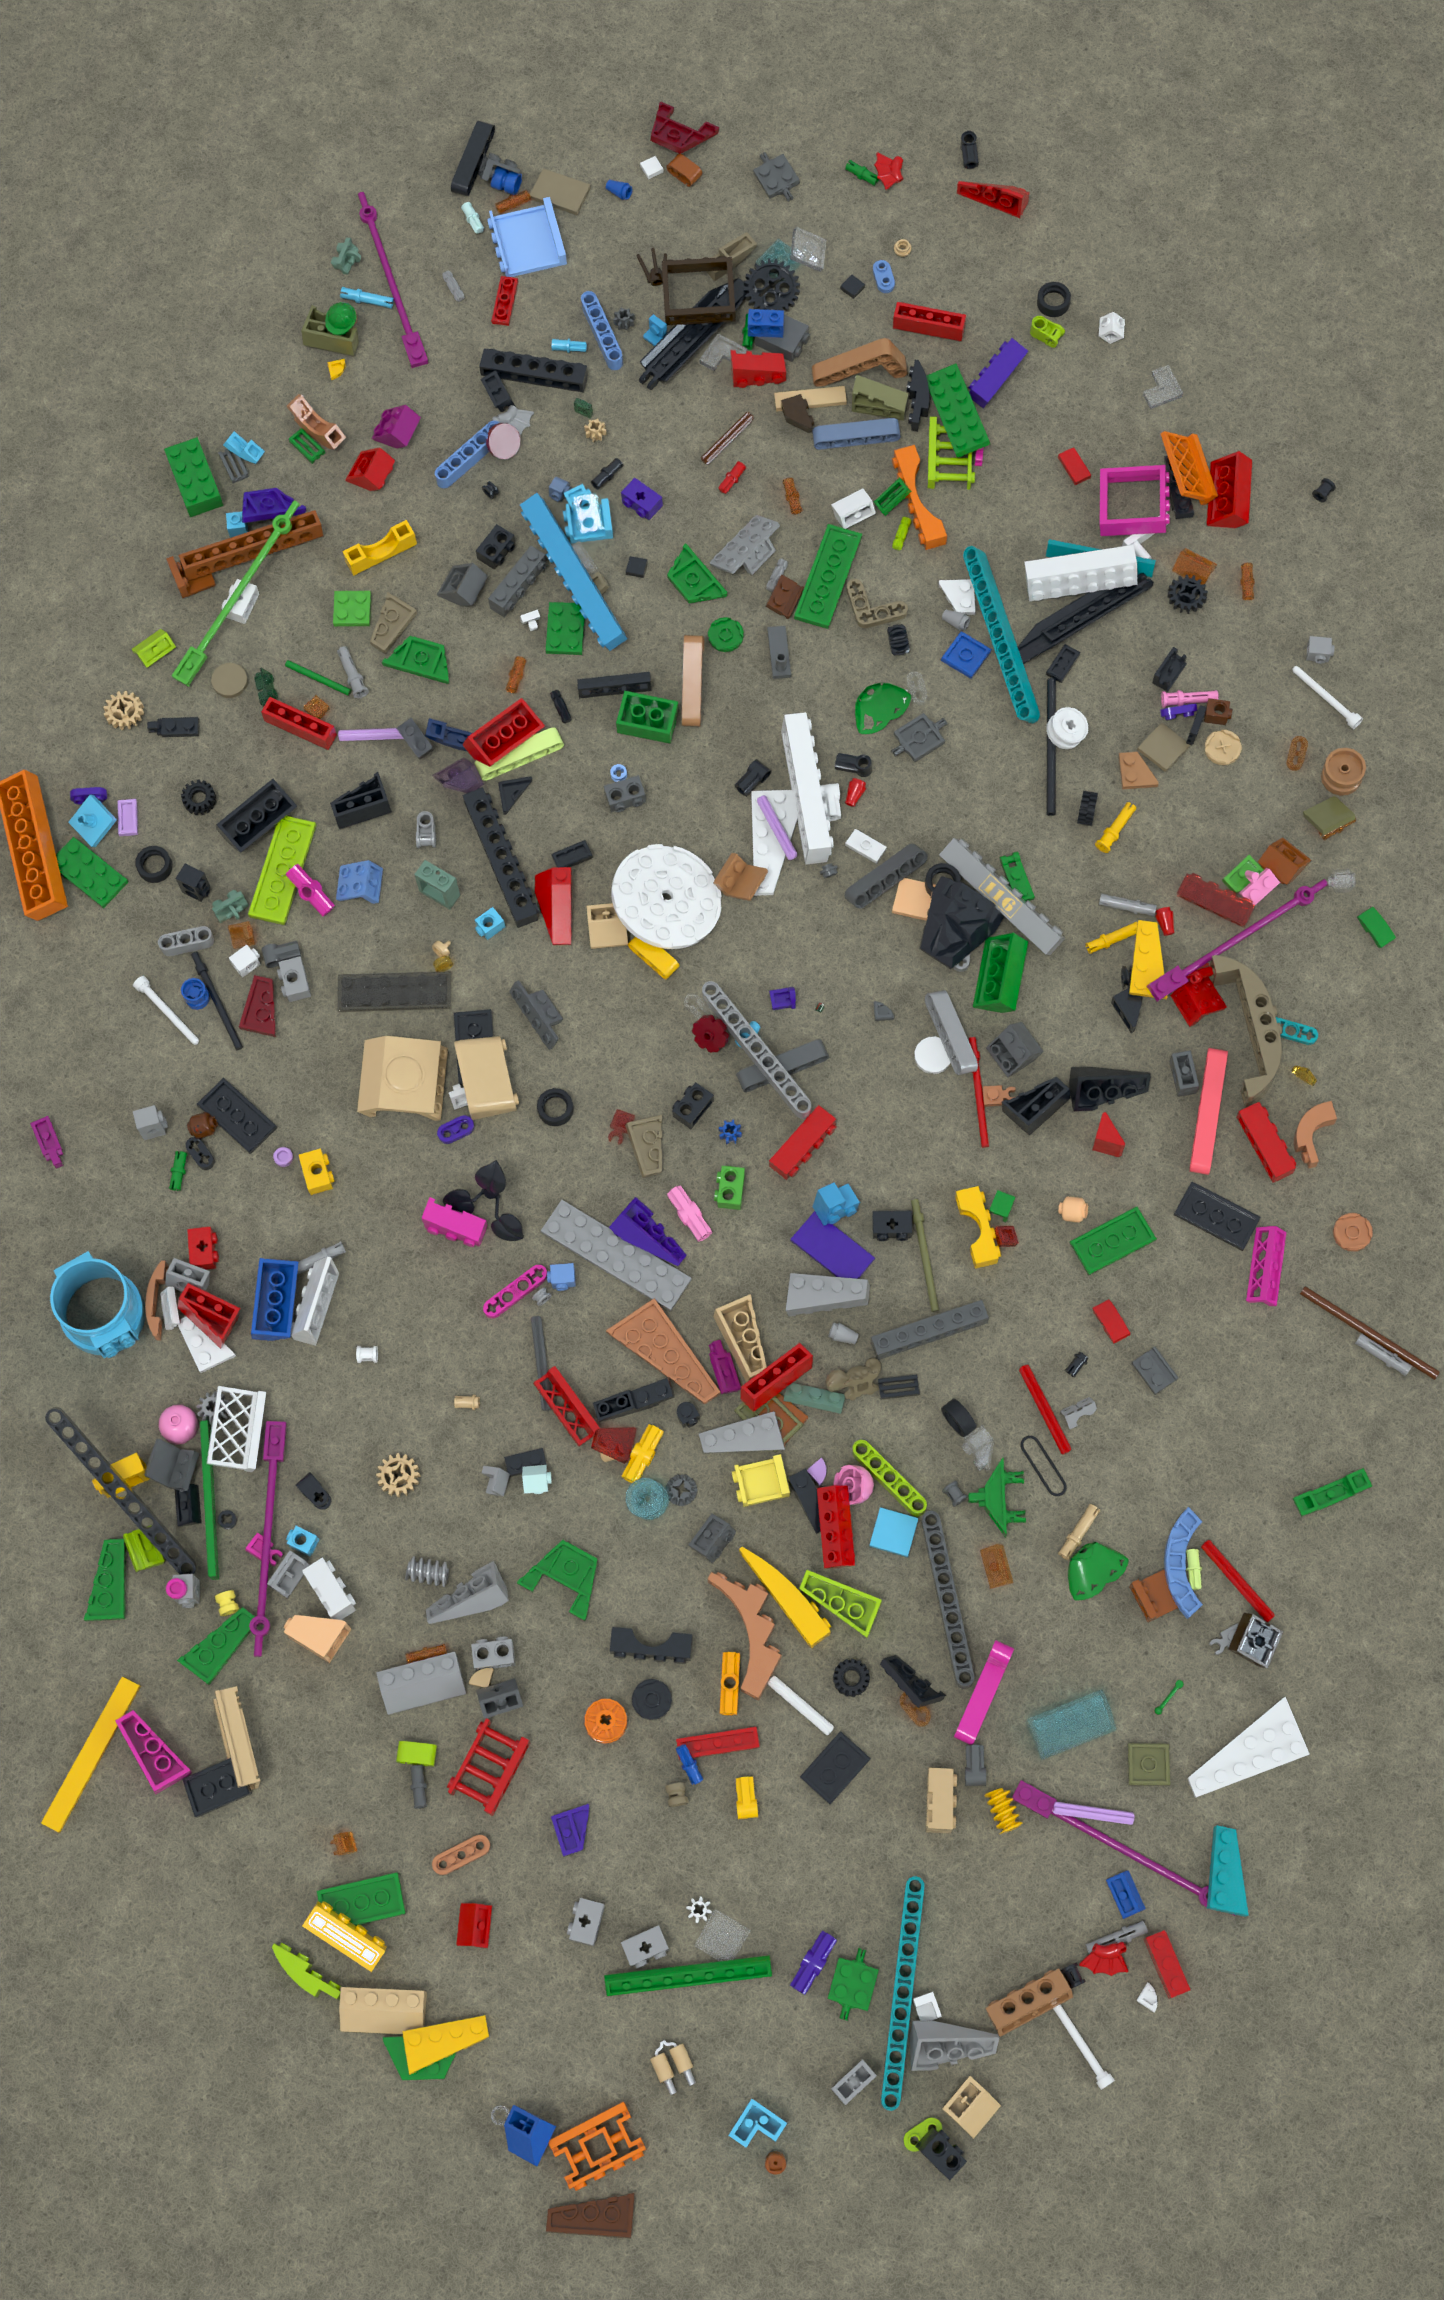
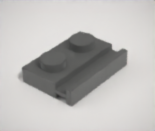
M1153 1347L1131 1363L1154 1395L1178 1380V1376L1156 1347Z

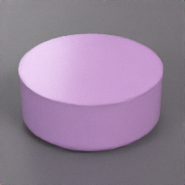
M281 1147L274 1152L273 1158L278 1166L287 1167L293 1161V1154L290 1149Z

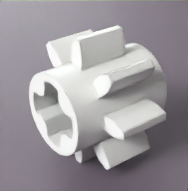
M702 1897L697 1902L691 1899L692 1907H686V1909L692 1912L688 1918L694 1916L696 1923L701 1918L707 1921L706 1914L712 1913L711 1910H707L710 1902L704 1904ZM696 1905L705 1907L703 1908L702 1915L699 1913L694 1914Z

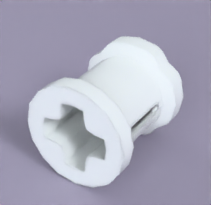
M357 1346V1363H361V1361L377 1363L378 1347L361 1348V1346Z

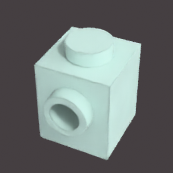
M547 1465L523 1467L524 1494L548 1492V1484H552L551 1472H547Z

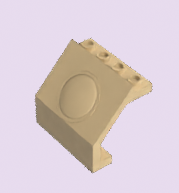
M382 1036L365 1040L357 1112L368 1117H375L376 1111L420 1114L434 1121L441 1120L448 1048L442 1046L441 1041Z

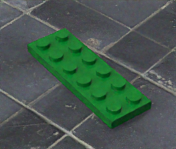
M957 363L926 375L930 395L956 457L959 458L990 445L989 438Z
M831 524L827 525L794 614L795 620L829 629L861 542L862 533Z

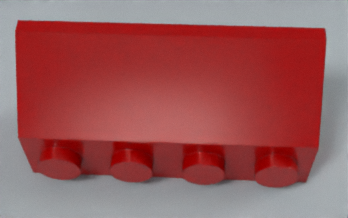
M1237 451L1210 462V474L1218 496L1208 503L1207 526L1237 528L1249 523L1252 459Z
M521 698L468 736L463 747L474 760L491 767L543 729L545 725Z

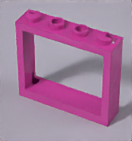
M1165 465L1100 469L1101 536L1166 533V524L1170 523L1169 514H1166V511H1170L1169 500H1166V497H1170V491L1166 483H1170L1169 472H1166ZM1160 480V517L1108 520V483Z

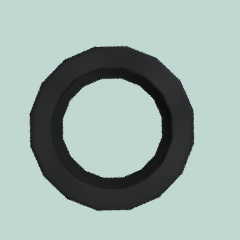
M1060 282L1044 284L1038 291L1037 306L1039 311L1048 317L1062 316L1069 309L1071 293ZM1048 293H1058L1064 298V303L1058 306H1050L1043 299Z
M159 846L143 848L135 859V866L140 877L150 883L164 881L172 871V861L168 852ZM151 856H161L165 861L164 867L156 873H147L143 868L145 860Z
M947 863L936 864L926 874L925 888L931 896V892L934 889L932 878L938 873H947L952 876L956 883L961 882L959 871Z
M552 1088L546 1090L537 1100L539 1117L549 1126L558 1127L564 1125L573 1115L574 1106L571 1096L562 1089ZM554 1097L563 1099L566 1103L565 1113L559 1117L548 1116L544 1111L546 1101Z
M952 1399L941 1408L947 1422L961 1437H966L976 1429L977 1426L974 1419L958 1400Z

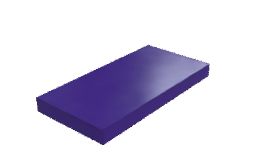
M815 1211L790 1239L792 1243L835 1277L859 1279L875 1260V1257L833 1224L829 1223L824 1226Z

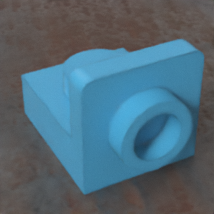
M653 314L649 318V330L643 335V338L655 346L667 334V324Z

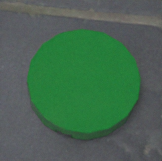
M724 617L713 621L708 630L709 643L718 651L731 652L737 649L743 642V627L738 621H734L731 618Z

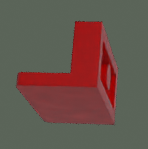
M461 1903L457 1946L488 1948L492 1906L477 1903Z

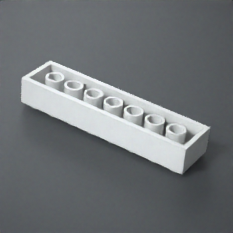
M806 713L784 715L781 729L791 789L792 791L794 790L795 797H799L797 799V811L799 814L797 822L805 865L824 863L828 861V857L831 855V848L833 847V838L829 836L828 832L830 830L829 819L826 820L825 816L827 814V805L822 800L824 789L819 784L821 773L820 769L816 767L818 757L817 753L813 751L815 741L814 736L810 735V730L812 729L811 720L807 719Z

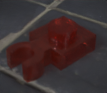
M617 1109L610 1124V1128L614 1129V1131L609 1133L608 1140L611 1142L614 1136H618V1145H621L623 1142L622 1133L628 1134L625 1125L628 1122L634 1121L635 1115Z

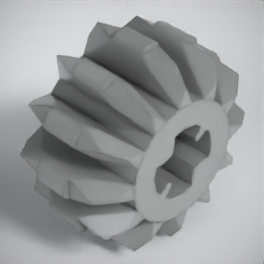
M216 1391L213 1392L212 1397L209 1393H206V1399H199L203 1404L196 1406L200 1410L197 1415L203 1417L202 1421L208 1420L210 1425H212L214 1411H211V1406L215 1405ZM221 1394V1400L227 1405L229 1401L224 1400L225 1396ZM222 1410L220 1413H218V1419L220 1421L221 1417H223L224 1419L228 1418V1416L225 1414L227 1413L225 1410Z

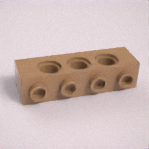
M1060 1969L1050 1970L1037 1981L1032 1980L1024 1988L1013 1990L1007 1994V1997L991 2002L986 2011L999 2037L1073 1998V1994ZM1046 1988L1052 1989L1048 1994L1042 1993ZM1027 1998L1033 1999L1030 2004L1024 2003V2000ZM1008 2008L1015 2009L1011 2014L1005 2013Z

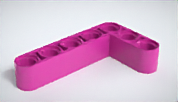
M995 1640L954 1738L973 1745L1015 1648Z

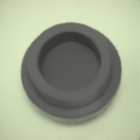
M830 863L822 866L823 870L820 871V875L828 878L838 873V867Z

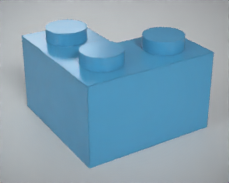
M834 1182L818 1189L813 1209L825 1226L829 1223H837L844 1216L850 1217L854 1215L860 1202L849 1184L838 1188Z

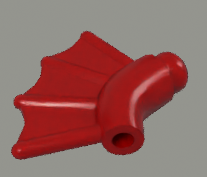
M879 152L876 153L877 161L874 166L878 171L877 178L882 181L885 190H887L893 184L899 183L904 179L901 174L903 159L900 156H896L892 160Z
M1206 963L1187 975L1186 978L1191 983L1197 984L1203 979L1212 976L1213 968L1209 966V963Z
M1122 1941L1118 1944L1112 1943L1106 1946L1095 1943L1092 1952L1079 1963V1966L1090 1969L1093 1974L1105 1973L1113 1976L1119 1972L1128 1973V1967L1122 1957V1953L1127 1951V1947Z

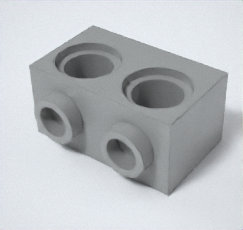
M498 1637L496 1641L492 1642L482 1639L477 1640L476 1644H471L475 1671L484 1668L496 1669L516 1666L513 1641L508 1639V1637ZM507 1647L509 1649L508 1654L503 1657L499 1656V1649ZM487 1650L489 1652L488 1657L479 1659V1652Z

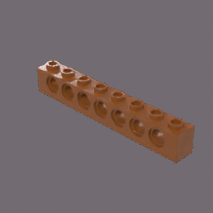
M316 510L292 517L290 519L292 523L291 530L287 534H280L268 554L322 537V526ZM271 524L178 555L187 581L256 559L275 530L273 525Z

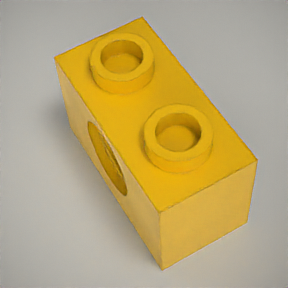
M320 1148L299 1154L310 1195L333 1189L331 1183L335 1181L332 1171L328 1172L326 1166L330 1164L327 1153L323 1154ZM315 1169H322L320 1174H313Z

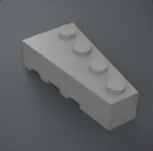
M790 1273L786 1312L791 1317L804 1313L812 1314L818 1311L868 1305L870 1284L865 1279Z

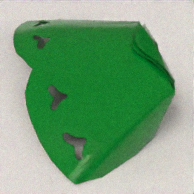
M877 683L867 686L858 696L855 703L856 726L859 733L873 734L885 728L890 720L900 717L907 710L911 701V695L905 689L890 683H883V685ZM873 689L874 693L872 695H868L867 692ZM865 714L873 718L874 726L872 729L863 730L865 727Z
M1097 1542L1082 1546L1070 1559L1068 1567L1069 1590L1073 1599L1086 1600L1099 1594L1106 1583L1116 1581L1122 1576L1128 1566L1129 1559L1120 1552ZM1087 1548L1085 1553H1080L1082 1550ZM1111 1570L1117 1571L1110 1576ZM1092 1584H1093V1585L1098 1584L1097 1587H1094L1093 1590H1091V1588H1092L1091 1585H1092ZM1079 1590H1080L1081 1592H1084V1593H1085V1594H1079V1595H1077V1593L1079 1592Z

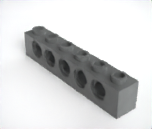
M980 1300L872 1336L871 1345L876 1359L880 1360L987 1324L989 1317L983 1301Z

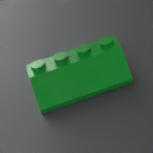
M1015 933L989 937L985 940L973 1008L999 1013L1016 1010L1028 946L1027 940Z

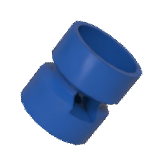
M497 166L491 179V187L496 190L504 189L505 193L515 196L521 186L522 174L513 171L509 172L508 169Z
M191 978L182 984L181 994L191 1009L200 1010L207 1006L210 996L201 980Z

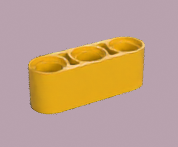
M634 937L627 944L631 951L665 980L680 967L679 963L663 948L647 944L637 937Z

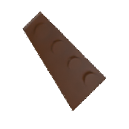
M635 2193L603 2200L588 2201L587 2203L550 2208L547 2214L546 2232L631 2239Z

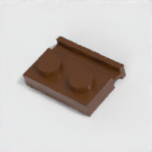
M781 575L765 607L789 619L804 587Z

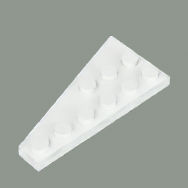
M1286 1697L1187 1778L1195 1798L1309 1755Z

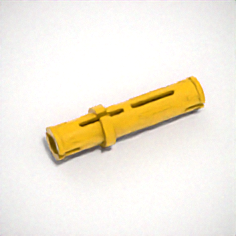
M1137 921L1107 935L1102 934L1100 938L1085 943V946L1089 947L1087 948L1088 953L1092 954L1100 949L1110 948V945L1135 935Z

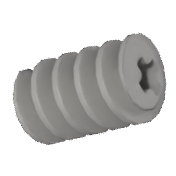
M413 1556L408 1562L405 1580L407 1581L411 1576L412 1582L419 1578V1583H423L426 1579L429 1585L434 1580L435 1586H439L442 1581L443 1587H446L449 1568H447L446 1562L440 1567L438 1560L432 1565L431 1559H428L426 1564H424L423 1558H420L417 1563L415 1556Z

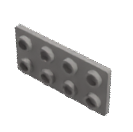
M756 515L710 561V565L733 574L743 564L747 573L753 575L776 551L769 537L779 528V523Z

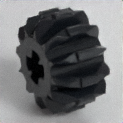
M903 624L888 627L887 634L891 653L894 656L909 653L910 648L906 627Z

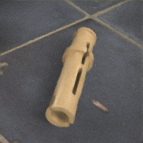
M1092 1504L1088 1505L1072 1533L1066 1537L1067 1540L1058 1552V1555L1065 1560L1070 1559L1077 1546L1081 1545L1083 1536L1100 1512V1509H1097Z

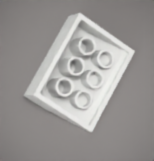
M325 1257L315 1262L313 1268L309 1269L307 1276L309 1281L302 1290V1303L298 1304L296 1308L297 1318L295 1322H292L291 1336L293 1340L315 1346L317 1344L339 1276V1272L331 1257Z

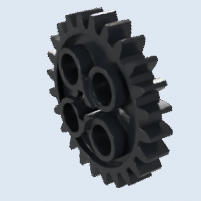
M768 259L767 264L761 260V266L755 263V270L749 269L750 274H746L745 278L747 280L744 281V286L746 287L743 290L744 293H748L745 295V299H750L749 306L754 304L753 309H784L786 312L789 311V306L794 307L793 301L798 300L796 295L800 293V290L797 289L800 287V283H797L798 276L793 277L795 270L789 271L790 265L784 267V261L778 264L777 259H775L774 263H771V260ZM775 273L778 277L773 279L769 274ZM762 283L764 287L757 288L755 284ZM786 287L788 292L783 293L780 291V288ZM772 297L774 302L769 303L766 301V298Z

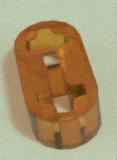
M1296 736L1291 742L1286 765L1292 771L1301 769L1308 747V741L1305 737ZM1298 742L1301 743L1300 751L1296 750ZM1295 756H1298L1297 764L1294 765L1293 759Z
M903 1693L899 1700L901 1708L916 1726H927L931 1719L928 1709L925 1706L918 1708L914 1705V1709L909 1704L905 1706L903 1704L905 1702L904 1697L907 1695ZM916 1710H918L920 1714H926V1722H923L922 1720L918 1722L916 1720L918 1718V1715L915 1712Z

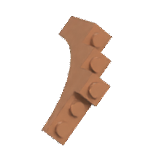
M711 1572L708 1577V1583L720 1590L734 1604L747 1629L750 1643V1659L747 1674L740 1689L741 1692L759 1701L781 1659V1654H779L777 1648L771 1645L768 1648L765 1646L775 1628V1624L772 1623L773 1619L764 1614L759 1616L768 1598L767 1589L759 1584L755 1586L750 1584L746 1591L744 1590L745 1586L736 1581L733 1584L727 1581L725 1575L719 1572L716 1574Z

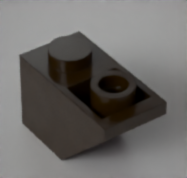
M799 394L781 400V408L786 422L807 433L812 432L814 421L812 415L808 416L807 409H809L806 398L803 399L802 395Z

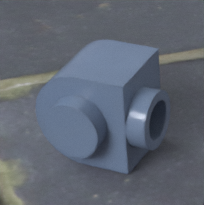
M555 477L549 486V497L554 501L562 502L564 499L563 493L571 490L570 483Z

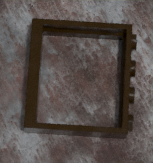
M704 257L702 259L687 258L684 260L670 259L662 261L664 310L667 326L736 321L732 257ZM727 270L729 306L670 309L668 274Z

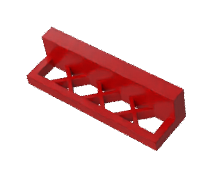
M556 1366L549 1369L547 1374L533 1383L578 1447L599 1433L600 1427ZM548 1378L553 1385L552 1391L544 1390L540 1383ZM554 1396L562 1397L564 1400L563 1407L556 1406L553 1403ZM565 1411L572 1412L575 1415V1423L566 1421L564 1418ZM577 1427L584 1428L588 1433L582 1440L576 1435Z

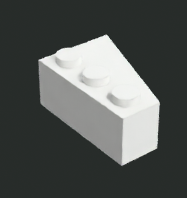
M322 1557L302 1570L331 1619L342 1620L356 1611L353 1606L356 1602L351 1594L346 1595L343 1588L346 1586L340 1577L336 1579L332 1573L335 1571V1568L330 1560L326 1562Z

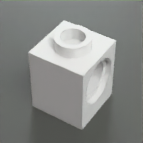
M245 945L229 957L231 964L242 978L261 965L258 960L260 958L259 954L254 948L250 949L248 945Z

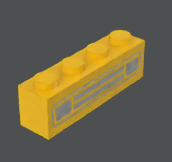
M317 1901L302 1926L372 1972L386 1951L387 1946L384 1945L385 1942L377 1936L373 1938L367 1934L368 1931L359 1924L355 1926L349 1922L350 1918L343 1913L337 1914L334 1912L333 1907L328 1903Z

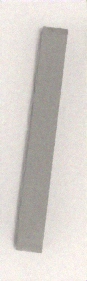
M713 981L706 982L702 987L704 1001L718 1019H721L727 1026L730 1034L795 1116L800 1119L807 1118L811 1114L809 1098L718 984ZM708 990H714L716 993L713 995H708L706 992ZM720 1004H725L727 1007L725 1009H719L717 1006ZM735 1018L738 1020V1022L732 1024L729 1022V1020ZM742 1033H748L750 1036L748 1038H742L740 1035ZM759 1047L761 1051L755 1053L752 1051V1048ZM769 1061L773 1063V1065L771 1067H765L763 1063ZM777 1076L784 1077V1080L778 1082L774 1078ZM789 1090H793L796 1092V1094L794 1096H788L786 1092ZM805 1105L808 1109L801 1111L798 1109V1106Z

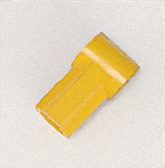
M753 1777L736 1778L738 1819L757 1818L758 1808L754 1793Z

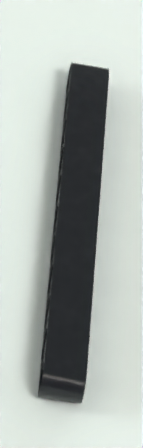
M59 1407L51 1408L46 1413L45 1420L52 1430L179 1575L194 1574L196 1562L64 1410ZM58 1412L61 1416L60 1421L53 1422L50 1419V1413ZM65 1427L73 1429L74 1435L72 1437L64 1435L63 1429ZM84 1442L87 1445V1451L79 1452L76 1448L77 1443ZM97 1457L100 1460V1466L92 1467L90 1465V1458ZM106 1472L111 1473L114 1477L113 1481H104L103 1474ZM120 1487L126 1489L127 1495L125 1497L117 1496L116 1489ZM135 1502L139 1504L140 1510L132 1512L129 1509V1505ZM147 1517L151 1518L153 1525L145 1527L142 1524V1520ZM157 1533H164L166 1540L158 1542L155 1535ZM177 1548L180 1554L177 1557H171L168 1550ZM190 1563L193 1567L192 1571L184 1572L181 1567L182 1564Z

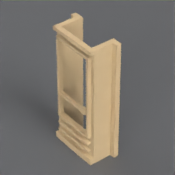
M237 1686L220 1691L217 1690L215 1691L216 1699H213L226 1756L227 1759L231 1758L237 1786L239 1788L249 1785L251 1790L257 1789L260 1784V1778H258L259 1775L243 1710L240 1709L241 1702H239V1696H237Z

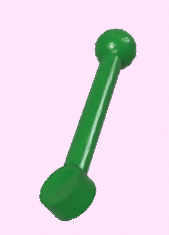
M1176 1681L1175 1687L1159 1707L1155 1708L1154 1711L1157 1715L1162 1714V1709L1178 1689L1183 1687V1681Z

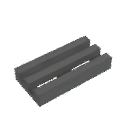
M225 449L223 453L222 451L218 452L232 483L249 477L239 456L234 454L244 473L243 475L240 474L231 456L233 452ZM226 456H228L237 475L236 478H234L226 462Z

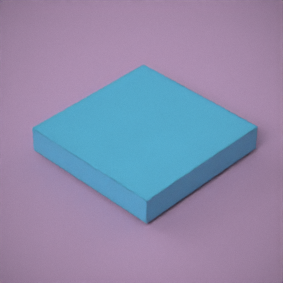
M880 1507L869 1547L908 1557L918 1518Z

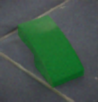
M1370 907L1357 916L1365 932L1370 933L1378 948H1382L1396 938L1386 921L1374 907Z

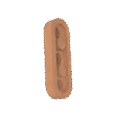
M476 1835L446 1850L433 1859V1870L439 1875H447L485 1856L490 1850V1841L483 1835ZM479 1842L484 1844V1848L481 1850L477 1849ZM460 1852H465L464 1859L458 1858ZM442 1861L447 1863L444 1869H441L439 1866Z

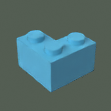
M751 2099L728 2136L747 2148L759 2130L776 2142L787 2123Z

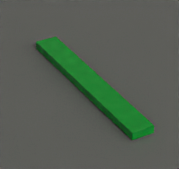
M208 1420L200 1422L207 1567L208 1577L212 1580H219L213 1465L206 1464L211 1425Z
M769 1955L604 1975L607 1996L771 1977L772 1970Z

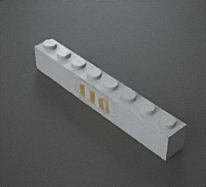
M953 838L939 855L948 864L954 866L959 871V874L982 896L996 905L995 908L1046 955H1051L1065 940L1062 936L1063 931L1056 925L1054 927L1048 923L1049 918L1043 913L1039 914L1036 912V906L1029 900L1026 902L1021 898L1023 894L1016 888L1012 889L1008 885L1009 881L1002 875L999 877L992 865L989 863L985 864L981 860L983 857L978 852H972L965 840Z

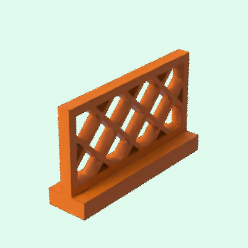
M1166 431L1162 432L1161 437L1181 496L1198 499L1201 505L1208 504L1218 495L1198 435L1192 433L1189 437Z

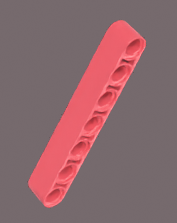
M1208 1048L1189 1172L1206 1175L1210 1173L1228 1055L1226 1050Z

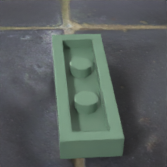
M792 1383L786 1388L784 1401L841 1414L845 1396L842 1393Z

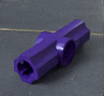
M824 1931L819 1934L812 1949L808 1950L802 1960L801 1967L790 1984L791 1987L804 1995L808 1992L815 1977H818L826 1964V1959L836 1944L837 1939Z

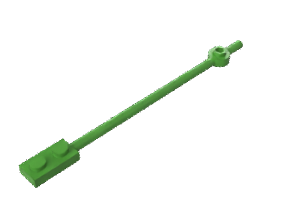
M294 500L284 515H278L274 518L272 525L275 530L197 649L192 646L189 648L172 674L173 679L187 687L190 685L207 659V655L203 652L280 534H287L291 530L292 523L290 519L300 505L297 501Z

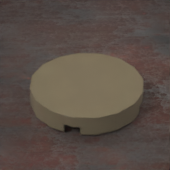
M225 663L214 670L211 683L214 691L222 697L234 698L241 695L242 691L246 689L248 677L240 665Z

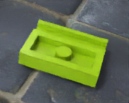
M140 1529L123 1534L136 1572L164 1564L165 1561L162 1554Z

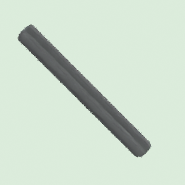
M540 1316L531 1317L539 1379L547 1374L548 1368L542 1319ZM547 1378L540 1385L544 1390L550 1391L549 1379ZM540 1394L542 1410H552Z

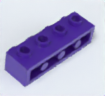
M1013 338L1008 343L1004 341L999 348L1001 351L999 355H993L989 360L991 365L988 368L984 367L978 374L980 379L978 381L974 379L968 387L972 400L982 408L987 405L1028 352L1027 349Z

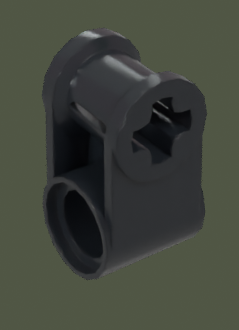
M311 1472L295 1484L316 1508L325 1510L331 1505L330 1495ZM321 1496L324 1500L320 1502L318 1497Z

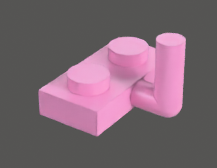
M1268 868L1260 874L1247 870L1245 876L1250 883L1239 894L1253 908L1280 882Z

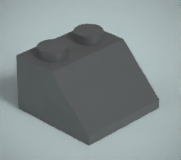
M474 563L454 565L439 589L437 596L462 607L471 606L476 602L477 595L485 586L488 576Z

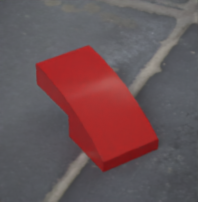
M1109 1299L1092 1308L1093 1313L1103 1325L1105 1333L1113 1344L1131 1335L1120 1314Z

